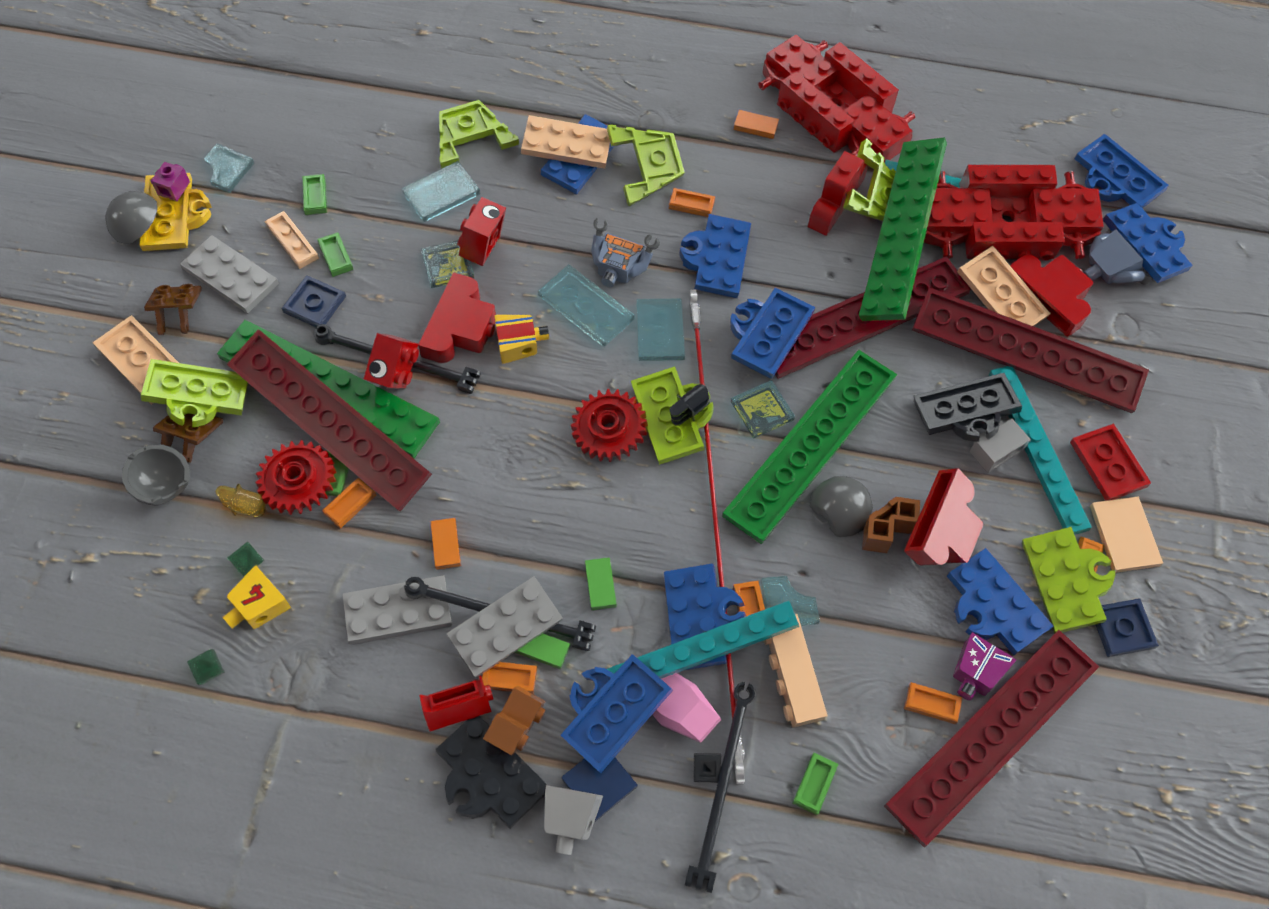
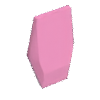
M677 673L662 678L673 691L652 715L661 726L701 743L721 721L720 716L696 684Z

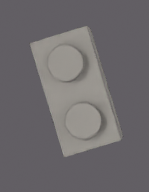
M1013 419L1005 423L1000 421L999 430L992 438L987 439L984 432L979 434V442H974L970 453L989 473L1024 451L1031 439Z

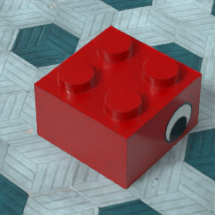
M481 197L477 205L473 204L469 213L470 217L468 219L464 218L460 226L462 234L457 243V246H460L458 256L480 266L484 265L501 236L506 207Z
M377 333L363 379L389 388H406L412 379L413 373L411 369L413 362L415 363L419 356V344L394 335Z

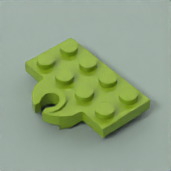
M151 359L141 392V401L167 405V413L170 419L182 426L184 424V415L188 413L194 414L195 416L192 417V427H199L214 419L217 412L242 416L248 382L234 371Z
M675 366L631 380L637 402L642 404V411L646 412L645 419H647L648 423L646 428L659 465L705 450L698 429L710 421L714 411L713 402H710L707 407L696 414L695 421L689 418L680 426L673 425L670 415V407L678 401L677 394L682 397L699 384L690 383L682 386Z
M1072 527L1022 539V545L1047 615L1053 624L1054 634L1058 630L1063 633L1106 622V616L1099 597L1106 595L1111 589L1115 578V570H1111L1108 574L1102 576L1094 571V567L1097 565L1109 566L1112 562L1109 557L1094 549H1080Z

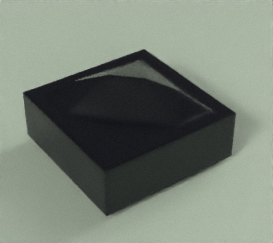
M694 753V782L718 783L721 770V753Z

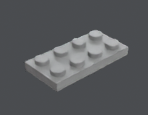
M213 235L180 263L184 271L247 314L279 285L276 277Z
M445 575L422 579L429 587L447 592ZM406 582L343 593L348 643L352 645L452 626L449 603L429 597L410 599L405 594L404 585H406ZM412 583L409 586L411 589H417L419 584Z
M533 576L446 634L473 676L477 678L561 622L563 617L535 576Z

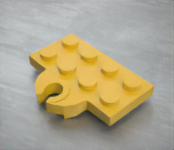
M186 173L190 183L178 201L159 196L151 183L155 175H147L145 177L144 193L152 196L157 201V213L149 229L140 237V248L142 251L188 248L189 230L199 228L211 217L212 214L209 208H212L210 201L202 190L192 189L190 173ZM201 207L207 208V209H203L202 211H198V212L196 211L197 209H199V208H201Z

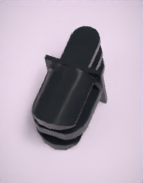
M702 384L696 385L682 397L677 394L678 401L670 407L673 425L680 426L689 418L695 421L696 414L710 404L706 386Z

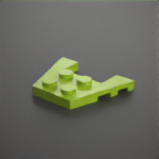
M480 100L439 111L441 168L460 163L454 146L493 134L501 150L519 145L518 136L513 135L504 123L501 124Z
M616 125L607 126L611 146L633 143L643 182L627 184L623 187L628 206L635 204L684 175L685 171L674 133L655 130L641 131L635 130L633 127L619 128Z
M865 139L861 142L857 157L863 159L864 163L874 169L867 197L852 189L847 192L843 208L883 221L896 171L893 168L890 170L885 165L884 157L880 152L876 154L870 147L872 143Z

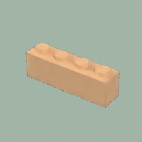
M795 614L799 623L798 628L764 640L765 645L769 644L770 647L769 662L771 668L776 670L779 680H776L778 693L780 696H784L786 703L783 706L784 715L787 722L791 721L792 728L822 721L828 716L798 614Z

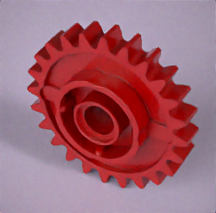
M607 389L606 394H602L598 390L597 397L589 394L590 400L588 402L581 400L583 407L575 408L578 415H572L573 422L575 423L571 424V429L574 431L572 432L573 439H576V445L581 447L583 454L589 452L591 459L598 455L600 462L604 457H608L609 462H611L614 456L620 461L621 454L624 453L629 457L630 449L638 450L636 443L643 444L642 436L647 435L646 428L644 427H647L648 423L647 419H645L646 412L642 411V404L637 403L635 396L629 399L628 392L620 395L619 389H617L614 394H611L610 389ZM608 423H614L611 427H604Z
M303 440L297 446H295L293 441L290 442L289 447L281 444L280 451L272 449L273 456H265L267 463L259 464L262 471L256 472L259 480L255 481L259 488L257 492L265 504H268L272 510L277 508L281 514L285 509L289 515H292L295 509L298 510L299 514H302L305 507L312 511V504L315 503L320 506V498L328 499L325 492L333 491L330 483L336 482L334 474L337 472L333 466L332 458H330L327 451H323L320 445L315 447L311 441L306 446Z

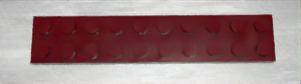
M946 256L917 269L906 319L861 321L859 313L865 292L819 311L811 316L775 373L777 379L782 378L916 318L928 288L956 298L968 295L971 288Z
M928 288L912 331L999 364L1012 367L1015 370L1129 413H1133L1136 410L1149 369L932 288Z
M259 329L228 362L227 365L398 511L401 512L431 477L432 473Z
M1058 630L884 807L925 848L1099 666Z

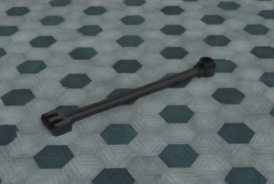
M320 324L316 326L313 332L316 342L320 345L335 343L371 354L373 345L337 335L327 325ZM421 360L413 362L412 368L457 381V389L469 394L473 393L474 387L472 386H476L477 379L481 376L480 371L465 367L463 373H459Z
M419 577L409 578L406 581V585H404L405 594L410 599L429 597L478 612L490 605L429 587ZM412 583H418L419 587L417 589H411L409 585H411ZM579 620L577 628L558 623L547 631L574 638L573 648L590 651L591 645L582 642V640L591 642L594 635L584 631L595 632L596 625Z
M745 682L739 683L734 689L733 695L736 700V707L698 867L689 865L684 885L690 887L693 876H696L698 879L695 889L701 890L703 879L709 880L706 886V892L709 893L713 891L717 873L708 870L746 708L755 697V689L750 683L746 689L749 697L742 699L739 696V692L744 690Z

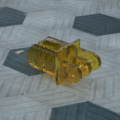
M237 484L235 489L219 486L215 491L223 506L230 508L234 516L237 513L260 517L265 513L266 506L261 495L243 489L240 484Z

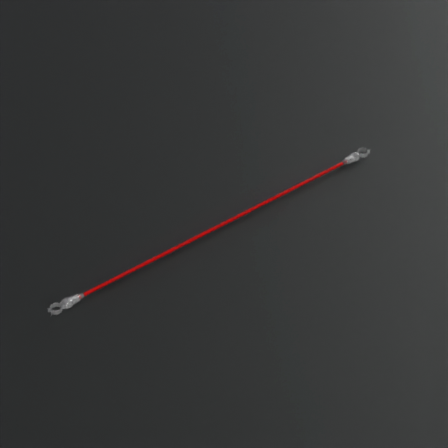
M694 289L690 290L689 312L691 324L695 331L700 384L705 386L699 333L701 309L699 304H697V292ZM707 423L704 426L718 578L719 587H724L709 425ZM731 653L726 654L733 720L736 700L733 695L734 679ZM740 733L734 759L735 777L737 784H744L743 762L745 759V749Z

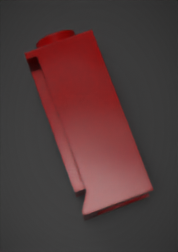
M479 676V680L467 682L428 696L419 695L429 732L490 713L492 711L489 701L494 700L490 685L484 686L481 676Z

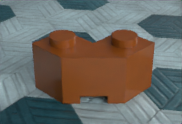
M894 497L884 507L869 515L864 526L862 550L887 553L893 543L894 532L912 534L920 515V500Z
M520 686L514 687L502 711L495 715L483 739L510 755H513L517 750L522 751L529 739L527 734L534 722L539 724L546 712V709L543 708L546 701Z

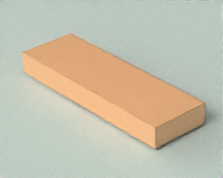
M284 211L265 221L266 226L299 269L319 259L316 251Z

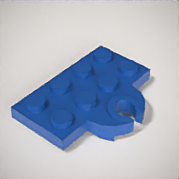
M586 114L578 123L607 129V125ZM610 143V147H609V152H610V151L613 149V147H614V146H611V143ZM549 159L541 169V176L577 195L598 167Z
M1103 134L1082 149L1074 158L1089 171L1085 178L1086 188L1094 189L1095 186L1101 187L1103 190L1099 191L1100 200L1117 201L1122 198L1129 205L1138 203L1143 208L1165 192L1169 186L1106 134Z
M1138 203L1108 213L1103 218V222L1112 232L1117 230L1143 259V268L1156 283L1187 272L1193 266L1180 251L1185 243L1183 231H1179L1176 235L1171 233L1176 227L1174 222L1160 217L1150 218Z
M709 214L705 231L691 232L682 239L681 246L683 247H680L679 254L683 261V266L689 270L698 271L694 289L738 298L751 228L750 222ZM693 246L696 250L690 251L685 247Z
M774 288L765 303L756 299H747L746 302L736 306L735 312L738 315L747 316L748 320L742 321L738 319L736 314H731V331L740 340L731 354V359L772 379L813 315L815 307L777 288Z
M986 548L970 558L969 562L961 564L947 575L948 579L963 595L956 603L954 609L958 624L962 623L967 615H973L978 620L977 625H971L965 631L968 635L973 632L984 640L998 636L1009 651L1016 655L1053 627V624Z
M713 563L664 572L671 644L746 617L745 612L741 611L733 616L726 614V609L731 605L739 607L745 605L741 597L734 590L727 587H717ZM726 655L689 669L727 664Z
M633 654L615 674L600 667H595L581 673L586 680L595 683L594 690L591 693L585 694L582 692L581 686L574 681L571 695H569L571 705L578 716L560 736L600 773L673 691L670 686Z

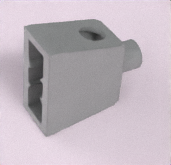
M546 785L544 831L558 835L555 852L571 855L574 838L588 840L602 802V795Z

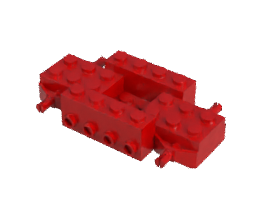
M794 35L767 53L763 65V75L766 79L758 83L759 88L765 90L771 85L779 89L777 105L833 153H836L848 144L849 149L852 151L851 154L857 157L861 142L868 139L872 143L870 147L876 154L880 152L884 157L885 163V160H891L901 153L903 142L911 141L913 130L909 128L908 123L915 119V114H912V111L903 117L892 114L899 89L841 42L827 50L825 57H823L821 52L828 48V43L825 40L818 45H813L805 42L798 35Z
M967 165L960 181V188L946 183L945 171H942V173L940 171L924 243L940 246V248H943V257L947 256L948 259L953 257L952 246L965 242L967 259H973L994 246L1005 260L1019 259L1024 255H1033L1042 261H1048L1056 257L1063 245L1074 248L1075 259L1085 258L1083 246L1092 244L1094 238L1101 234V230L1104 227L1099 189H1089L1076 184L1073 171L1071 173L1068 171L1064 174L1066 182L1064 186L1055 188L1058 184L1055 165ZM1002 216H1010L1012 222H1006Z

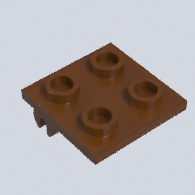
M183 284L180 287L161 285L154 289L144 309L145 311H155L158 335H164V332H166L164 308L177 307L181 333L188 334V309H192L202 291L201 285Z
M188 413L184 415L183 426L174 422L167 415L153 427V431L162 434L161 445L168 447L172 446L174 436L184 439L182 455L188 463H191L195 445H198L223 423V418L215 416L214 419L205 425L192 427V417L195 416L194 414Z

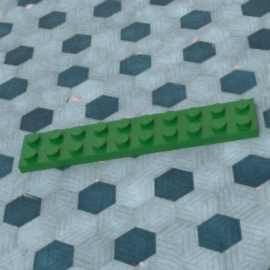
M945 137L903 142L859 313L861 321L906 319L947 146Z
M247 320L242 322L217 353L220 359L228 363L259 329L414 459L440 423L439 418Z
M858 350L724 510L722 517L762 545L893 383L897 374L861 350Z

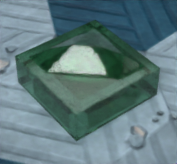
M248 541L227 557L243 577L254 566H258L264 561Z
M209 649L187 661L197 685H203L225 673L214 649Z

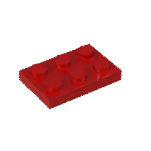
M1114 423L1074 437L1070 441V444L1105 501L1147 488L1151 484L1148 476Z

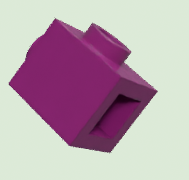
M164 162L155 172L151 183L159 196L178 201L189 185L190 180L182 166Z

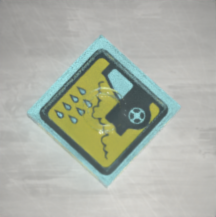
M458 240L421 248L431 288L447 285L453 272L475 278L471 262L458 256L460 246H457Z
M772 380L731 398V404L753 439L795 419L794 413Z

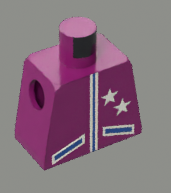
M972 632L962 647L953 673V677L962 682L957 693L966 700H972L976 692L986 696L1015 663L1016 659Z

